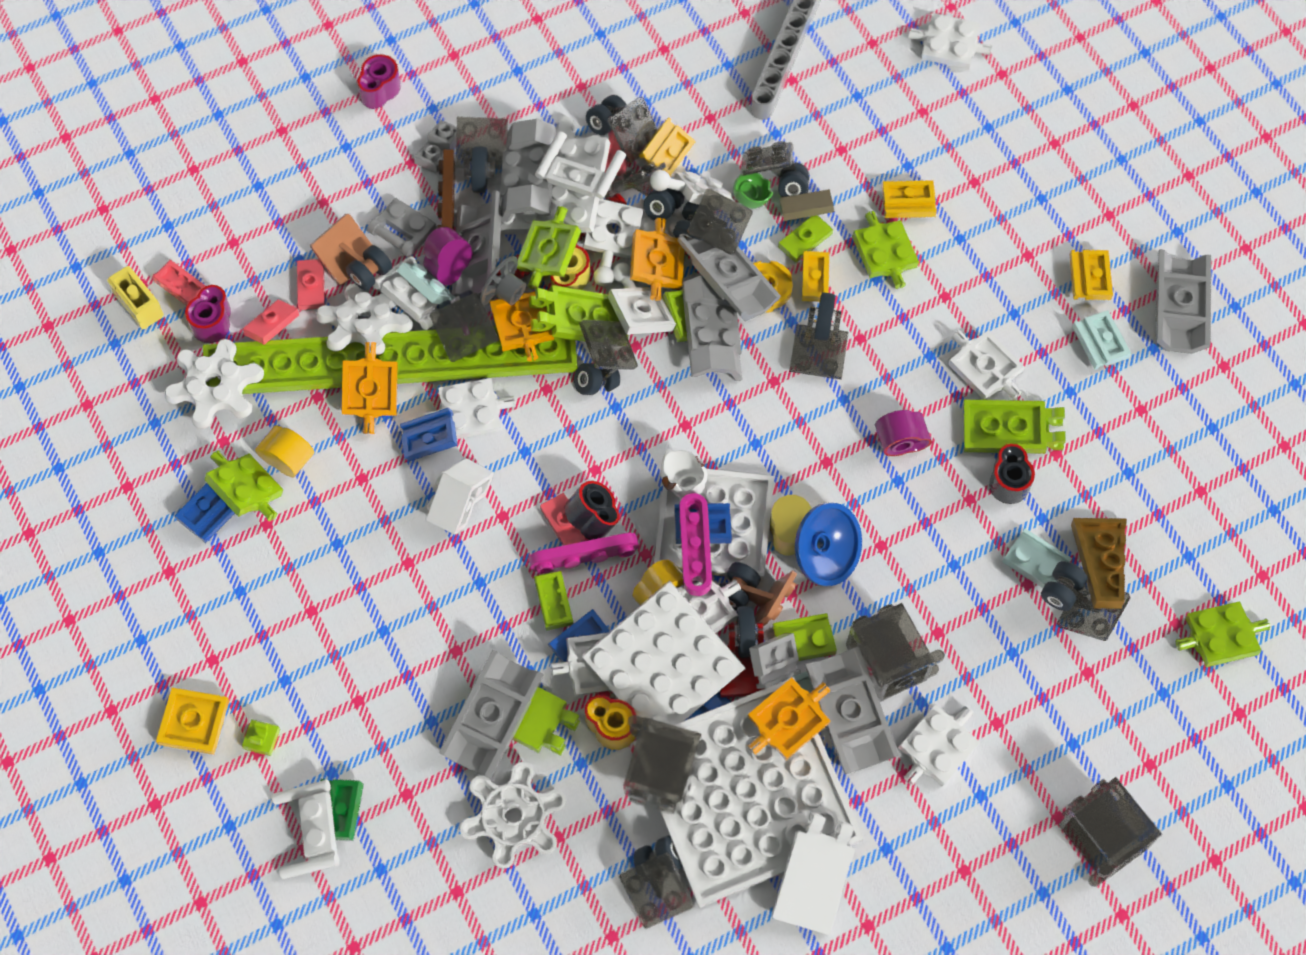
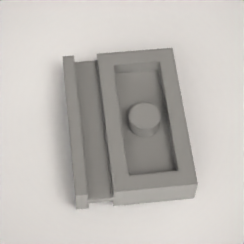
M785 633L749 648L754 675L758 676L759 683L756 684L757 689H766L801 673V670L796 667V662L799 660L794 633Z

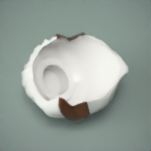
M686 450L665 451L660 471L662 484L666 490H670L674 495L683 498L690 493L700 494L705 488L708 473L704 467L705 465L692 452Z

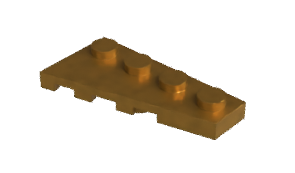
M1073 518L1071 528L1083 571L1088 577L1087 585L1094 608L1122 609L1125 595L1124 566L1126 555H1124L1126 545L1125 528L1127 518Z

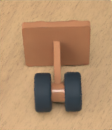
M344 214L310 244V248L338 285H343L351 279L360 289L367 291L375 284L373 276L375 273L386 275L392 269V263L388 256L379 247L371 244L350 214Z
M734 562L727 571V577L731 582L736 580L741 590L728 597L729 603L737 611L738 607L746 606L749 600L759 606L754 616L755 629L757 628V623H763V626H765L769 620L772 619L774 621L781 613L783 606L780 604L783 598H787L794 590L796 583L793 581L797 573L792 570L775 581L769 592L757 589L761 577L756 570L744 563ZM723 582L719 586L722 588L729 583Z

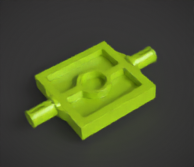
M563 206L557 207L552 220H533L522 247L517 268L520 271L532 273L527 285L531 289L536 290L539 287L542 276L564 277L581 230L576 225L563 223L568 209Z
M875 211L865 214V218L869 227L854 230L852 234L869 278L890 276L895 288L899 289L900 287L901 289L906 285L901 273L905 270L917 268L919 260L901 220L886 224L879 223Z
M219 450L213 452L210 458L219 467L206 473L204 480L238 517L248 512L260 511L268 521L274 520L278 513L272 509L269 503L282 496L283 488L250 453L236 460L229 461Z
M1234 602L1188 613L1185 619L1190 628V637L1176 639L1175 644L1178 647V651L1194 647L1201 655L1205 666L1210 667L1259 655L1262 650L1255 633L1270 630V623H1268V619L1251 622L1246 616L1241 602Z

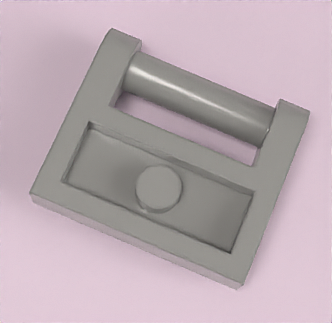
M396 197L367 226V232L374 236L378 235L400 249L401 253L406 257L412 256L426 241L428 235L436 230L435 222ZM385 225H389L399 233L409 238L410 241L403 240L393 232L386 229Z

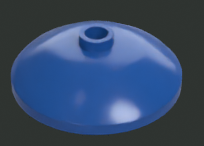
M827 502L813 507L802 519L796 534L795 555L800 570L808 580L822 586L840 584L853 573L862 551V533L857 518L850 509L842 504Z

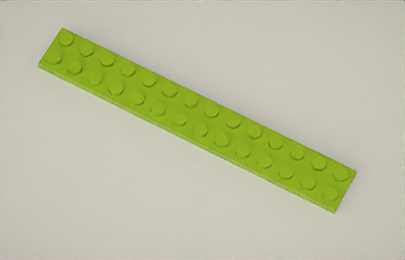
M496 326L409 331L406 333L391 332L385 334L382 339L385 343V351L380 355H376V359L381 361L398 362L397 384L575 372L577 369L575 340L554 337V340L538 343L535 345L538 359L534 361L532 356V361H527L524 348L502 351ZM328 337L269 340L265 345L257 341L234 343L237 350L233 361L238 366L254 363L261 366L264 370L263 379L257 383L245 386L242 394L342 388L343 360L357 361L365 358V346L360 342H352L342 350L332 351L326 344ZM218 344L203 345V356H212L216 352ZM216 376V378L210 379L206 384L209 387H216L220 384L221 380Z

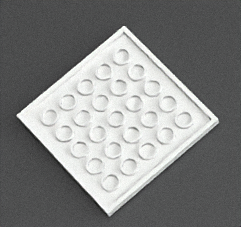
M788 680L633 741L699 908L783 874L796 830L806 831L811 812L825 817L820 833L835 837L840 820L854 826L847 845L851 846L864 840L819 734L814 736L788 760H785L769 744L756 755L747 746L760 736L758 728L748 718V714Z

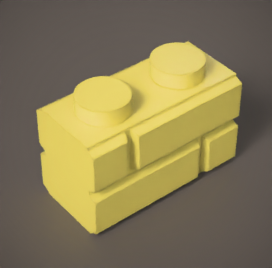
M130 266L124 267L107 279L115 297L131 317L135 319L141 329H146L164 316L158 300Z

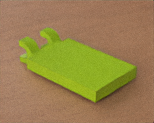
M552 285L548 291L537 288L535 290L536 296L529 297L530 308L546 307L547 313L539 311L537 313L538 320H531V331L552 330V337L622 348L628 344V335H626L607 294Z
M964 400V452L999 453L1003 446L1011 443L1018 444L1024 448L1026 453L1045 454L1047 447L1053 450H1064L1066 431L1049 432V424L1052 426H1063L1065 407L1045 408V401Z
M537 687L531 699V704L512 740L537 753L544 746L561 756L566 748V744H564L565 739L553 733L559 723L575 732L580 724V720H578L580 716L573 711L564 710L567 706L565 700Z

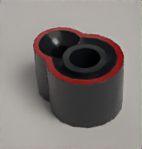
M1006 444L999 451L994 463L989 488L992 495L1002 503L1015 504L1021 502L1026 498L1034 482L1035 470L1028 460L1027 453L1023 447L1018 444Z
M586 481L581 484L565 505V515L568 521L575 528L579 529L588 540L604 538L620 519L612 492L607 486L597 481Z

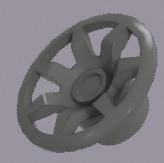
M510 256L503 260L490 274L480 295L481 304L489 305L490 301L500 297L508 304L513 305L523 295L526 283L514 275L518 265V259L515 256ZM500 270L501 275L497 276L496 274ZM492 280L495 282L494 285H489Z

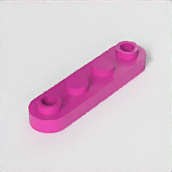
M690 493L681 499L679 510L683 585L689 594L702 596L707 594L712 586L708 505L702 495ZM696 509L697 512H690L689 510ZM694 582H701L702 585L696 586V585H694L693 583H694Z
M623 533L536 551L528 558L531 570L537 571L538 574H546L555 568H575L581 563L590 561L600 563L614 556L629 557L639 548L636 534Z

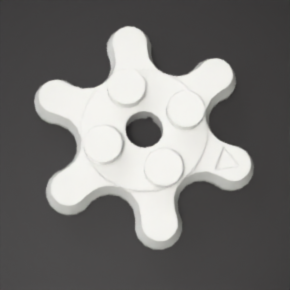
M349 284L344 291L346 302L340 306L324 305L316 313V319L319 323L331 324L337 328L328 336L326 342L327 347L332 351L342 350L352 342H360L364 346L365 342H370L371 353V342H376V355H380L385 351V343L382 340L385 334L389 332L406 333L413 327V322L409 316L392 312V309L397 304L385 294L381 293L377 296H370V294L363 292L356 284ZM358 316H371L369 319H358Z
M228 339L221 340L217 345L216 352L210 357H197L190 350H182L178 354L177 363L179 367L186 371L187 376L182 382L169 385L165 390L164 397L170 404H178L184 401L194 404L195 412L192 416V423L196 428L205 429L209 427L214 414L222 409L230 410L237 418H246L252 412V405L242 396V391L248 384L261 381L264 377V370L261 366L254 363L245 366L236 365L233 358L237 348ZM216 376L221 380L220 384L216 387H209L206 382L216 378Z
M519 762L513 767L511 779L505 785H495L489 778L481 775L476 776L470 783L472 794L482 802V810L477 816L467 818L461 823L460 833L468 840H474L481 836L492 838L495 842L493 862L501 869H506L513 864L515 852L521 845H532L542 854H550L557 847L556 837L546 830L544 821L550 813L564 808L566 797L559 790H551L544 794L534 791L531 786L534 771L527 762ZM510 809H518L522 813L520 821L511 823L506 821L505 814Z

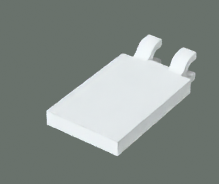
M811 812L806 831L796 830L771 917L830 935L855 851L854 847L847 845L854 826L839 820L835 837L820 833L825 817Z

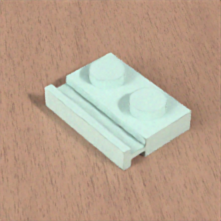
M402 263L398 268L397 272L431 303L441 304L455 298L442 283L437 281L420 264Z
M1109 310L1086 317L1079 322L1078 320L1074 321L1072 328L1094 370L1101 366H1108L1130 358L1131 352Z
M1025 528L1002 562L1043 588L1047 582H1057L1052 575L1057 563L1061 561L1070 562L1072 558Z

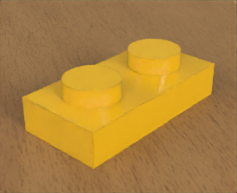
M804 251L802 301L820 302L821 294L823 292L829 293V252Z

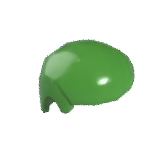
M754 171L741 173L733 184L735 199L741 206L749 209L762 207L773 195V191L770 190V180L763 178L760 173Z

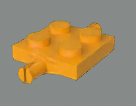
M661 218L655 219V231L647 232L636 229L632 239L630 280L651 285L650 299L654 301L661 300V287L679 290L683 284L684 249L677 241L678 238H673L665 233L666 220L664 218L662 220Z
M535 291L524 292L513 305L508 304L503 299L490 301V308L502 351L524 348L527 361H532V356L534 361L537 360L538 355L535 345L554 340V337H552V330L531 331V320H538L537 313L539 311L547 313L546 307H529V297L536 296Z
M365 342V358L357 361L343 360L342 415H357L364 418L363 434H368V427L369 434H375L374 418L397 416L398 362L376 359V342H371V353L370 342Z
M791 677L748 714V718L758 728L760 734L758 738L747 745L750 751L752 750V753L756 755L769 744L785 760H788L830 724L831 720L823 713L818 703L820 699L830 692L828 686L826 687V684L822 682L809 693V691L801 688Z

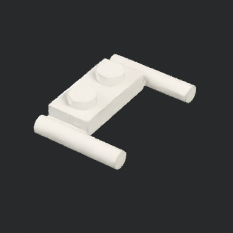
M558 131L542 159L535 176L539 179H547V182L593 198L596 196L599 199H604L626 154L623 151L617 150L606 172L568 159L556 157L567 137L565 133Z
M409 256L394 266L386 275L377 277L373 287L377 290L380 289L383 294L419 322L424 330H427L441 321L442 317L437 304L431 303L397 272L402 263H416L415 258ZM459 296L451 300L454 311L462 306Z
M328 780L272 794L274 805L299 800L304 856L308 858V861L281 867L279 873L282 879L339 865L329 792L331 786Z

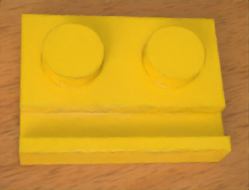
M668 117L655 132L639 157L644 158L648 162L647 164L655 171L664 170L671 177L696 141L678 125L675 126L671 122L672 119Z
M933 180L883 181L882 195L885 218L936 217L937 208L935 206L936 199Z
M1071 250L1069 258L1073 300L1078 298H1085V300H1111L1113 288L1109 250H1083L1082 252Z

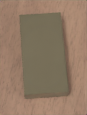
M830 189L780 198L784 221L834 212Z

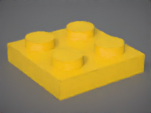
M172 687L156 743L161 746L214 755L229 704L228 697Z

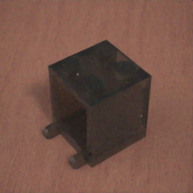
M902 603L896 606L892 604L886 605L879 609L876 615L869 618L865 615L853 621L846 642L848 650L859 646L879 702L925 682L928 678L936 675L939 671L937 663L942 662L945 657L942 650L929 652Z
M630 716L628 719L630 734L638 738L623 784L625 796L629 797L630 802L646 806L647 802L658 805L657 810L664 813L674 814L675 811L682 812L702 746V734L647 717Z
M1117 777L1109 782L1105 779L1101 780L1090 789L1091 792L1085 797L1081 795L1068 805L1069 808L1062 813L1064 818L1059 824V827L1095 871L1088 879L1089 884L1093 887L1099 886L1147 851L1162 835Z

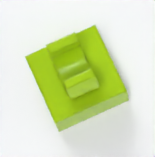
M251 719L242 744L243 749L271 756L280 733L279 726Z

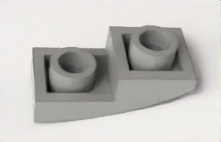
M440 120L428 134V142L415 155V164L437 173L439 171V160H443V150L454 149L463 130Z

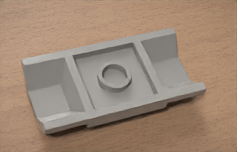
M539 119L513 122L508 130L506 151L503 152L500 196L502 197V223L507 222L511 214L532 211L543 216H550L552 184L548 183L547 179L537 178L535 173L556 135L555 125Z
M497 190L492 191V201L480 207L458 206L456 232L471 246L472 259L469 265L462 271L460 278L452 284V295L455 297L471 290L476 299L480 298L484 284L496 268V262L499 261L502 216L499 215L500 194ZM492 280L489 285H494L495 282Z
M718 222L714 223L704 233L701 240L694 238L687 241L683 236L678 238L679 244L693 259L691 263L720 298L722 300L726 299L745 322L764 314L779 300V293Z
M1163 249L1158 251L1156 342L1165 351L1193 354L1207 349L1211 345V255L1206 254L1194 260L1172 258Z
M702 275L684 281L682 291L691 377H698L709 372L731 374L736 381H741L743 379L740 361L742 351L736 310L726 299L722 300Z
M859 646L833 657L805 664L813 690L822 682L830 689V692L820 699L818 703L823 713L831 720L826 728L832 745L836 749L844 774L853 773L899 756Z
M492 650L439 753L451 761L491 779L522 722L544 674L521 666Z

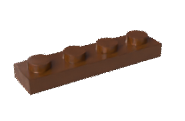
M454 149L443 150V160H439L438 164L439 175H443V181H438V196L442 197V203L437 204L438 218H442V223L437 225V229L448 227L454 230L456 163Z

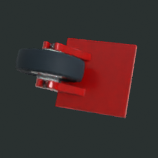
M751 606L738 607L737 624H728L729 636L728 645L726 646L745 666V669L720 690L721 698L746 697L763 690L757 689L756 684L759 683L758 676L754 675L749 648L764 642L763 623H755L754 610Z

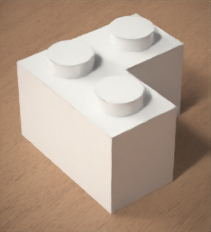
M467 458L457 464H453L448 470L442 471L436 480V486H438L436 494L432 496L427 506V509L430 511L426 520L454 535L467 526L474 504L486 496L494 472Z

